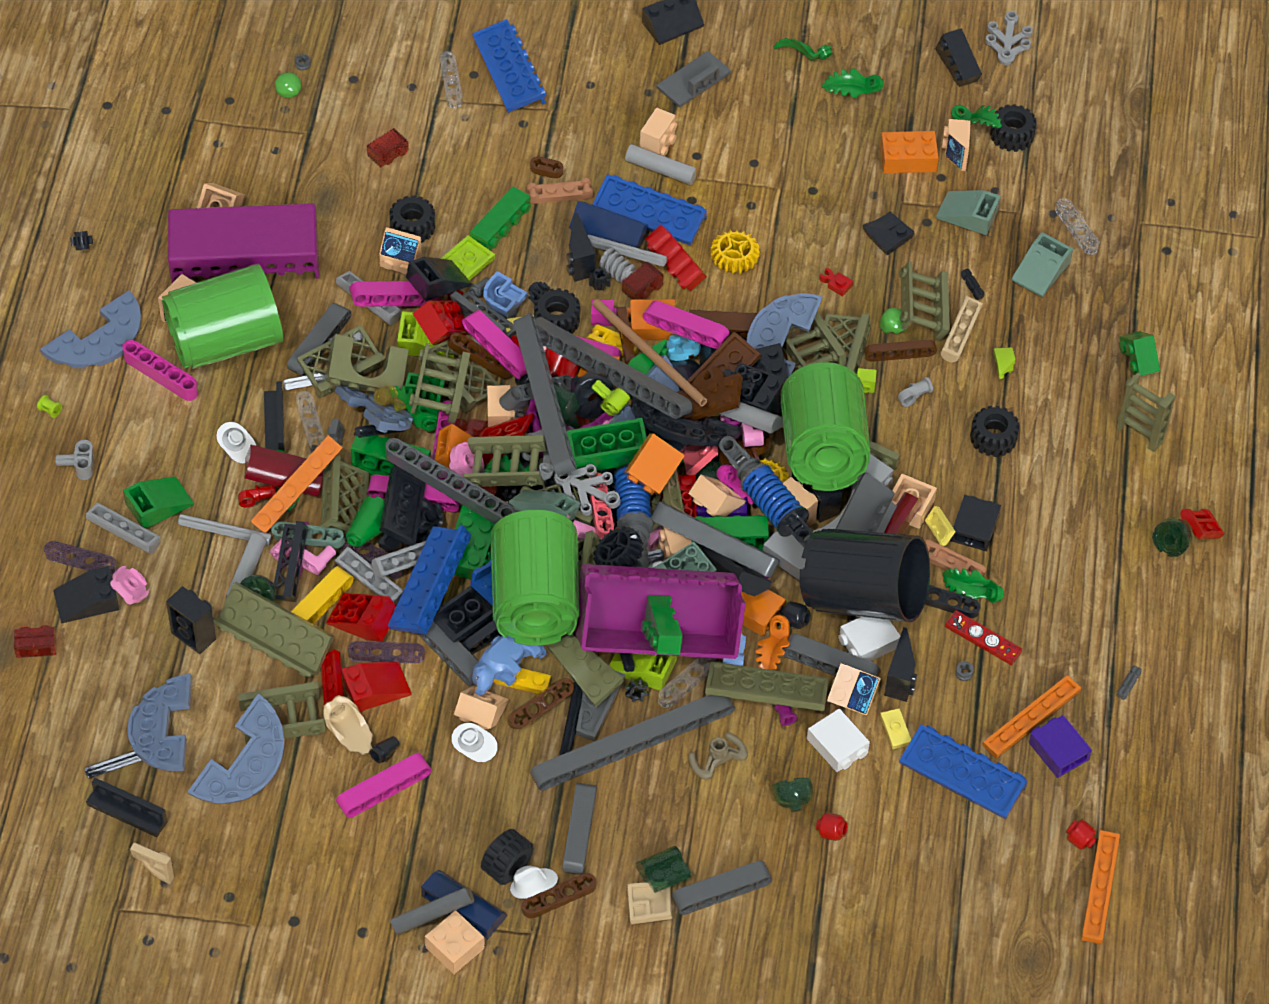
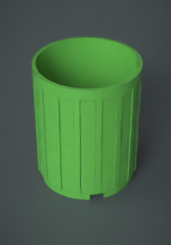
M259 264L168 292V295L162 296V305L167 325L175 342L177 355L184 368L191 367L193 369L283 342V332L277 307L267 278Z
M813 363L796 370L787 378L781 390V407L788 466H790L793 475L802 484L812 485V489L834 491L846 488L858 481L857 477L865 473L870 462V441L863 384L855 372L836 363Z
M546 510L519 511L500 519L491 531L493 620H495L497 630L504 638H507L508 635L514 638V643L522 645L540 646L559 642L562 640L561 636L566 633L568 635L573 633L579 617L578 533L576 526L567 517Z

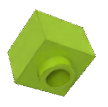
M858 368L857 376L863 384L864 393H874L877 370Z

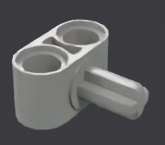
M78 441L72 455H56L55 462L57 466L74 465L76 476L80 480H88L92 477L94 453L90 441Z

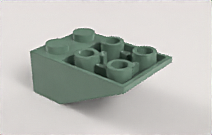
M985 190L948 191L936 215V219L987 235L999 210L1001 196Z
M1042 232L1030 247L1011 281L1043 297L1071 263L1073 248Z
M524 490L509 501L517 511H552L567 517L571 521H573L581 506L580 502L565 493Z
M694 541L654 567L660 569L717 571Z

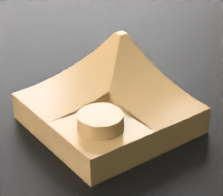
M133 843L130 848L132 856L140 860L157 878L171 884L174 879L171 858L163 852L158 853Z
M628 884L631 924L672 919L670 884Z

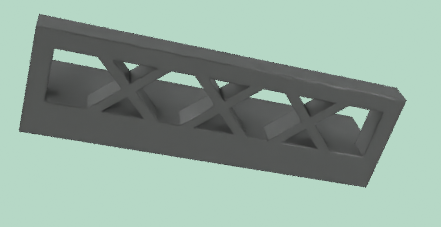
M457 291L451 294V300L459 304L461 313L467 317L476 310H480L509 338L516 334L513 323L491 309L471 292L468 291L463 296Z

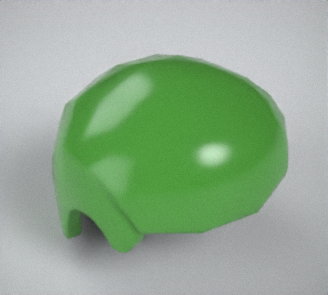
M285 72L279 75L275 81L276 92L283 98L297 96L302 88L299 77L292 72Z
M889 308L883 313L879 320V325L884 333L893 332L895 335H898L905 331L901 329V309Z

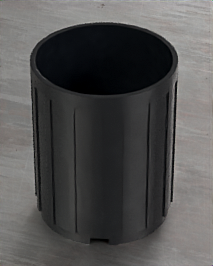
M822 529L821 531H815L808 538L802 553V558L806 559L805 568L800 569V590L802 598L808 607H813L812 609H815L816 612L901 622H913L919 617L927 599L930 583V557L927 545L921 536Z

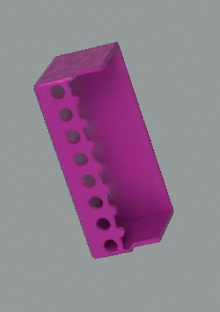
M313 203L170 209L168 211V265L172 283L181 274L189 279L192 276L210 278L211 275L227 274L252 264H259L265 275L266 273L284 275L285 272H296L301 275L305 271H315L316 278H319L318 228L316 206ZM311 262L313 265L305 266L304 263ZM287 263L295 264L292 267L285 266ZM275 264L276 267L270 268L266 265ZM232 265L239 266L238 269H231L229 267ZM218 266L220 267V269L213 270L211 269V267ZM200 267L202 269L199 271H195L192 268ZM176 268H182L183 270L177 272Z
M583 564L579 577V617L574 631L584 651L668 655L656 654L641 631V623L645 620L648 595L671 596L670 608L675 609V614H672L673 619L678 620L682 633L680 655L671 656L736 659L739 653L745 602L741 596L742 585L735 573Z

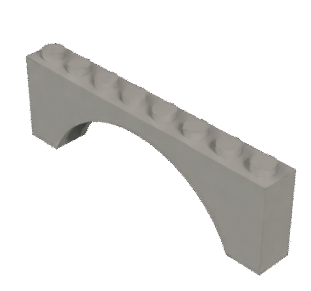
M870 454V462L865 473H869L886 487H889L893 481V469ZM863 474L857 477L858 481L850 485L851 497ZM845 509L835 520L813 532L821 531L822 529H835ZM775 532L765 542L763 551L780 560L778 566L800 580V569L805 568L806 559L802 558L804 547L793 535L783 537L778 532Z

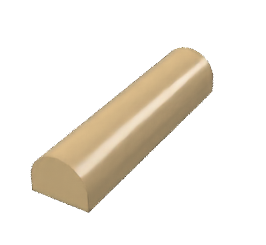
M968 296L965 297L941 351V357L948 362L958 361L983 303Z

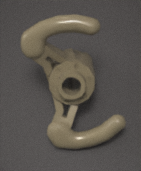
M730 732L725 734V738L738 747L739 750L729 747L728 742L723 738L713 739L709 743V759L705 769L699 767L695 754L689 753L688 759L692 770L700 778L707 780L712 778L715 768L731 759L743 761L747 758L748 752L742 740Z

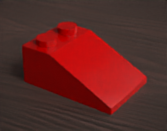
M531 413L484 428L479 437L523 436L532 422L534 414ZM493 454L482 455L484 466L493 459Z
M399 662L358 663L341 669L342 682L348 697L358 707L360 712L412 695Z

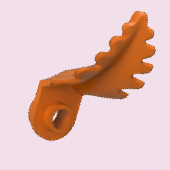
M776 615L771 619L770 636L757 642V645L762 646L755 651L756 654L762 655L756 658L757 662H761L758 668L776 670L777 665L775 663H780L781 661L778 656L785 654L782 648L790 645L788 641L790 636L789 621L783 615ZM777 622L781 624V628L777 626Z

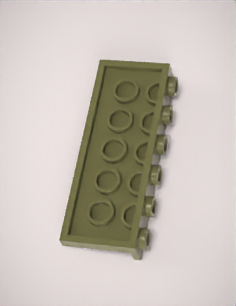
M238 582L233 583L219 618L214 619V624L221 631L234 634V638L250 643L252 648L266 652L268 657L282 661L284 666L298 670L299 674L304 677L319 674L334 638V635Z
M711 661L705 694L824 711L829 678Z

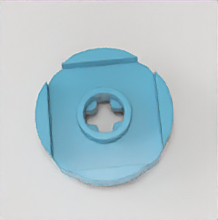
M677 334L671 335L667 341V348H669L668 359L687 360L689 355L694 354L695 357L701 351L700 343Z

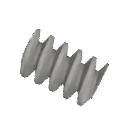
M614 248L607 249L601 257L600 267L606 269V272L611 274L618 282H621L623 286L630 285L637 278L639 270H635V265L630 264L629 260H625L624 256H620L619 252H615Z

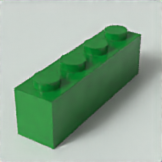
M512 186L470 231V237L488 250L495 248L501 238L507 236L510 229L519 223L520 218L530 211L531 196Z

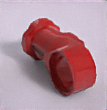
M255 485V489L243 490L238 494L239 505L243 508H250L262 499L272 498L275 495V487L273 485Z

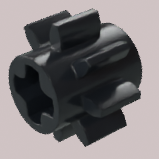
M88 231L74 232V237L70 238L71 246H76V251L90 249L89 244H93L92 235L88 236Z
M596 268L593 273H589V286L593 285L594 290L604 291L606 287H610L611 274H607L606 269Z
M534 282L528 289V294L530 295L528 298L534 303L538 295H542V292L545 290L548 292L550 287L545 282Z
M631 677V682L625 684V688L628 690L625 692L626 697L631 696L632 702L635 700L642 702L644 695H649L646 690L648 683H642L641 677L638 679Z

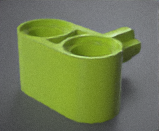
M597 380L592 385V389L604 399L600 405L601 408L610 416L618 414L630 400L629 395L620 388L611 391L600 380Z

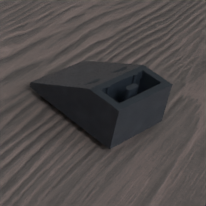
M424 256L409 261L406 278L425 301L472 286V283L452 260Z
M739 362L732 375L739 373L743 377L740 402L778 415L782 408L781 390L786 379Z

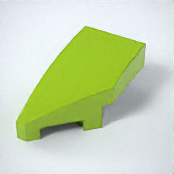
M1012 347L994 348V358L997 364L996 371L999 379H1002L1005 373L1013 371L1015 355Z

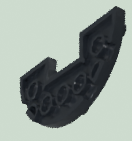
M634 396L632 398L631 410L635 418H642L644 426L660 435L662 439H671L684 446L689 444L718 446L721 439L726 436H731L736 440L741 435L742 427L707 416L702 424L682 417L674 419Z

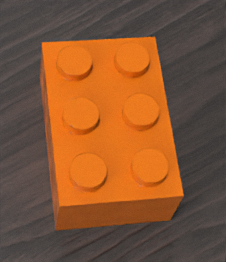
M935 131L882 132L880 150L883 173L937 172L939 158Z

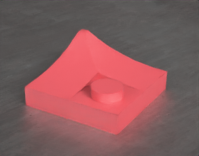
M691 445L686 447L683 453L685 455L683 460L686 474L695 475L718 455V446Z

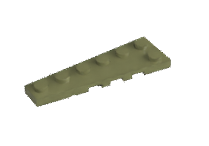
M566 633L561 636V641L546 646L558 659L562 667L570 674L574 682L578 684L590 702L597 708L624 682L623 677L594 652L582 650L578 639L573 634L568 635Z

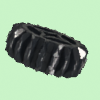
M625 526L621 528L616 527L614 531L610 529L607 535L604 534L603 539H599L600 543L595 545L596 550L593 552V560L596 565L633 567L635 563H638V558L642 557L641 552L644 550V543L634 529Z

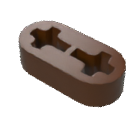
M537 156L531 159L530 170L534 174L557 179L563 175V164L557 160Z

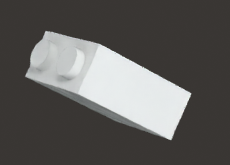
M860 617L842 625L839 635L840 643L846 646L849 654L868 661L896 650L900 638L899 633L890 620Z
M840 709L810 727L807 734V740L836 772L849 768L858 758L862 759L868 754L870 742Z

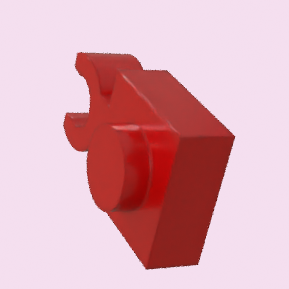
M829 268L825 269V274L828 276L823 274L819 276V280L822 283H828V288L842 297L853 286L854 282L840 272L834 275L833 271Z

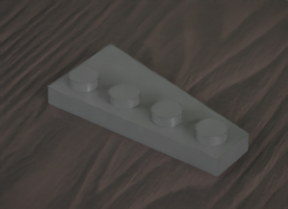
M616 671L625 680V674ZM622 684L597 708L583 693L576 735L593 741L596 740Z

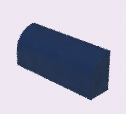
M578 201L574 214H579L587 235L597 236L636 248H640L649 226L648 224L584 201ZM574 214L569 226L570 229H572Z
M437 870L421 886L422 897L432 902L467 887L443 871ZM472 891L474 903L456 911L488 940L506 919L507 914Z

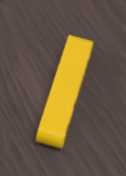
M338 566L333 568L291 612L315 624L342 594L351 587L354 577Z

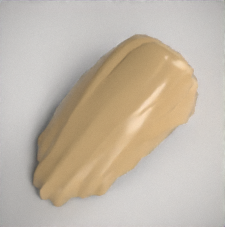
M340 695L336 696L333 701L327 702L324 705L323 715L328 729L348 751L359 752L361 755L369 754V750L372 749L373 734L370 732L369 725L361 715L358 707L349 698Z

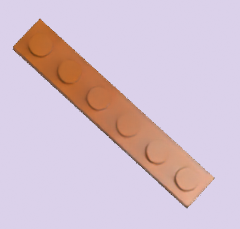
M328 435L251 522L262 532L267 533L343 448Z
M1068 675L987 738L982 746L997 759L1080 693L1081 687Z
M1102 830L1099 832L1082 941L1102 944L1120 834Z

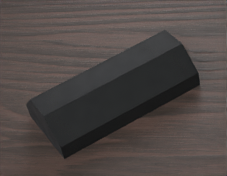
M705 546L702 547L701 551L717 569L716 572L736 574L742 585V592L755 597L770 588L772 582L760 573Z

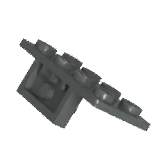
M707 51L657 84V89L678 107H682L731 74V70Z
M863 473L835 529L884 533L897 507L892 502L895 493L869 473Z

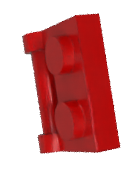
M1191 509L1181 510V518L1188 521L1193 534L1198 539H1218L1225 534L1209 509H1201L1200 511H1192Z

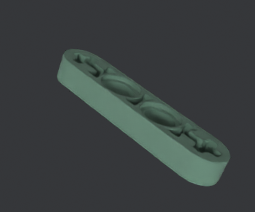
M275 523L271 529L274 539L280 541L283 535L281 530L284 529V524L296 525V523ZM307 525L308 532L305 545L320 547L329 545L332 548H339L344 545L345 537L340 529ZM289 529L288 533L290 535H288V538L290 540H293L295 530ZM316 533L322 534V537L319 539L312 538Z

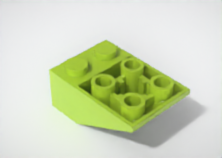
M402 311L397 340L398 347L408 349V355L419 356L420 350L425 349L426 343H430L412 314L414 312ZM430 343V348H432V347H434V346H436V345H438V344H431V343ZM435 352L436 355L445 357V352ZM448 353V358L454 359V354Z
M615 653L609 665L613 670L625 674V678L628 680L631 677L633 679L641 677L642 683L647 682L648 687L659 691L663 690L677 661V656L632 653L635 670L633 672H626L620 653Z

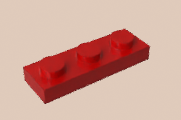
M335 649L327 653L321 666L324 705L327 702L333 701L338 695L343 696L340 651Z

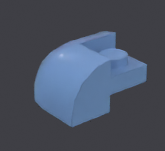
M496 271L484 287V298L486 304L491 309L507 318H512L517 313V308L527 298V292L513 285L511 278Z

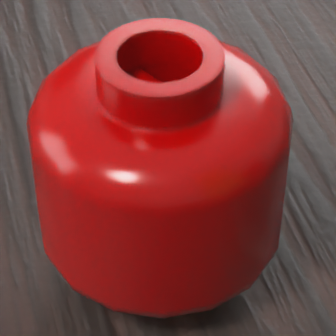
M825 813L821 819L817 820L816 830L819 831V835L823 839L839 841L847 833L848 823L842 815Z
M1075 819L1066 830L1067 840L1080 850L1086 846L1090 848L1097 840L1094 837L1096 829L1083 819L1079 821Z

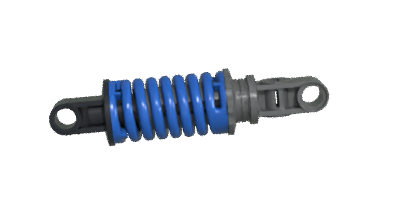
M726 436L722 438L719 448L737 470L736 475L741 480L740 488L760 508L761 512L765 514L781 536L793 535L805 547L807 540L804 541L805 537L811 536L814 533L806 524L809 518V511L800 505V502L796 500L795 496L779 480V477L775 475L770 465L761 464L757 458H752L733 437Z
M624 464L613 473L615 492L619 494L621 500L620 505L616 508L617 527H630L640 535L644 543V550L641 552L642 557L638 558V563H635L633 567L648 568L649 546L647 541L649 533L653 529L650 494L643 490L644 486L640 483L634 484L627 479L628 475L624 471L629 464Z

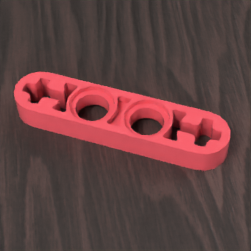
M599 484L597 489L608 493L607 485ZM589 494L593 509L595 531L597 536L603 539L604 534L607 535L610 529L614 530L611 508L606 506L605 501L596 500L594 496ZM602 510L605 511L607 515L600 516L597 514V512ZM603 523H605V528L608 531H604L602 528Z

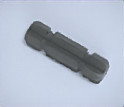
M1132 666L1122 682V686L1117 691L1116 696L1122 700L1127 698L1128 693L1141 675L1142 669L1140 667Z

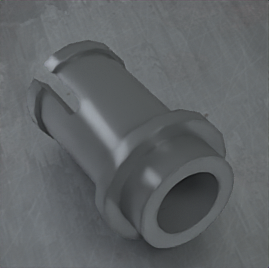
M485 277L477 284H472L469 292L476 297H480L490 278Z

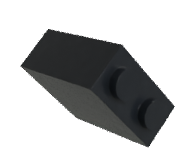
M964 494L953 526L956 532L950 541L987 552L1000 515L1001 505Z

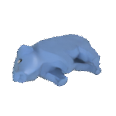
M508 635L507 638L503 636L495 637L491 646L483 653L481 659L473 668L472 681L477 686L475 694L484 695L491 688L494 679L501 680L508 686H511L516 681L515 676L521 670L518 664L522 658L533 656L534 658L542 659L546 656L545 647L543 645L530 646L514 643V638Z

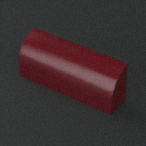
M250 445L245 457L244 479L282 487L307 458ZM323 471L303 493L319 496L323 483Z
M904 492L896 504L897 507L884 533L903 534L921 507L919 498Z

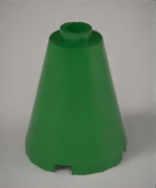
M368 495L363 500L346 533L347 542L351 546L360 547L382 533L379 529L385 500L378 496L371 498L372 495Z

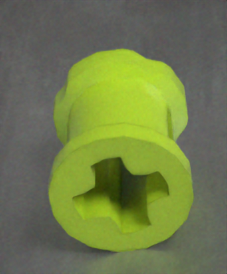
M43 395L37 403V408L40 411L49 413L50 417L56 418L62 410V404L52 401L47 395Z

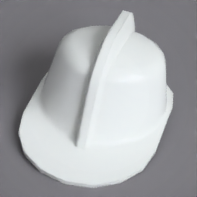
M226 422L217 431V441L233 460L245 463V457L250 445L256 446L254 439L247 430L238 423Z
M463 723L453 731V746L472 760L486 762L495 756L497 752L495 738L478 725Z
M530 865L524 866L514 874V881L511 884L510 891L516 898H529L554 887L558 876L550 869Z

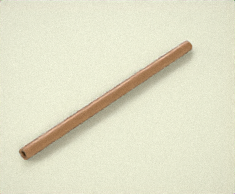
M600 299L593 301L592 305L695 402L700 406H704L707 403V399Z

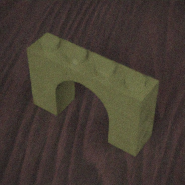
M339 334L333 336L325 377L326 382H330L332 386H348V389L351 390L363 389L369 394H376V392L383 394V390L389 389V387L394 389L395 386H399L401 390L408 349L390 346L386 350L382 374L374 378H366L359 375L351 364L354 338Z

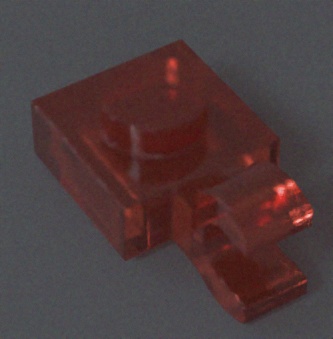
M456 419L455 426L473 437H479L483 429L488 427V421L470 419V422L467 423L463 419Z

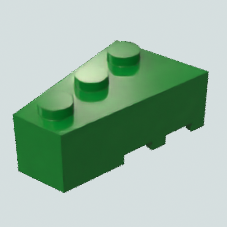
M648 595L645 620L641 623V631L656 654L680 655L682 633L678 620L673 619L672 614H675V609L670 608L671 596Z

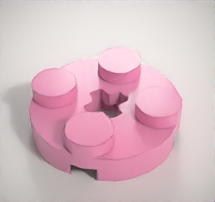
M468 442L452 447L450 453V469L462 477L464 473H472L475 454L471 453ZM483 458L481 462L480 473H482V471L484 470Z
M122 566L114 572L113 580L110 582L111 587L117 590L126 603L130 605L139 603L149 593V589L146 591L145 587L147 582L136 569L131 568L129 570L126 569L127 566Z

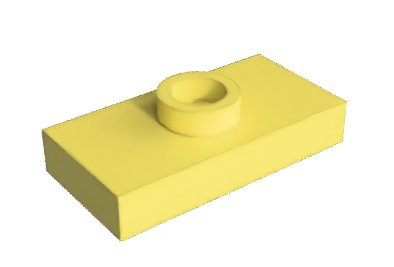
M934 506L925 522L940 545L946 546L956 531L940 507Z
M900 708L882 712L880 718L892 749L908 746L911 737Z

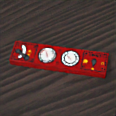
M957 610L945 623L947 629L1011 666L1022 653L1021 647Z

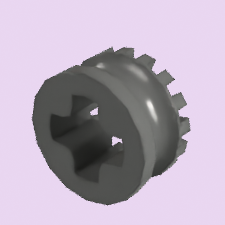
M302 53V55L299 54L295 57V67L298 70H307L310 67L311 59L309 55Z
M967 661L960 662L955 672L957 678L963 681L970 680L973 676L974 667ZM965 668H967L966 670H968V672H965V673H962V672H961L962 670H964Z

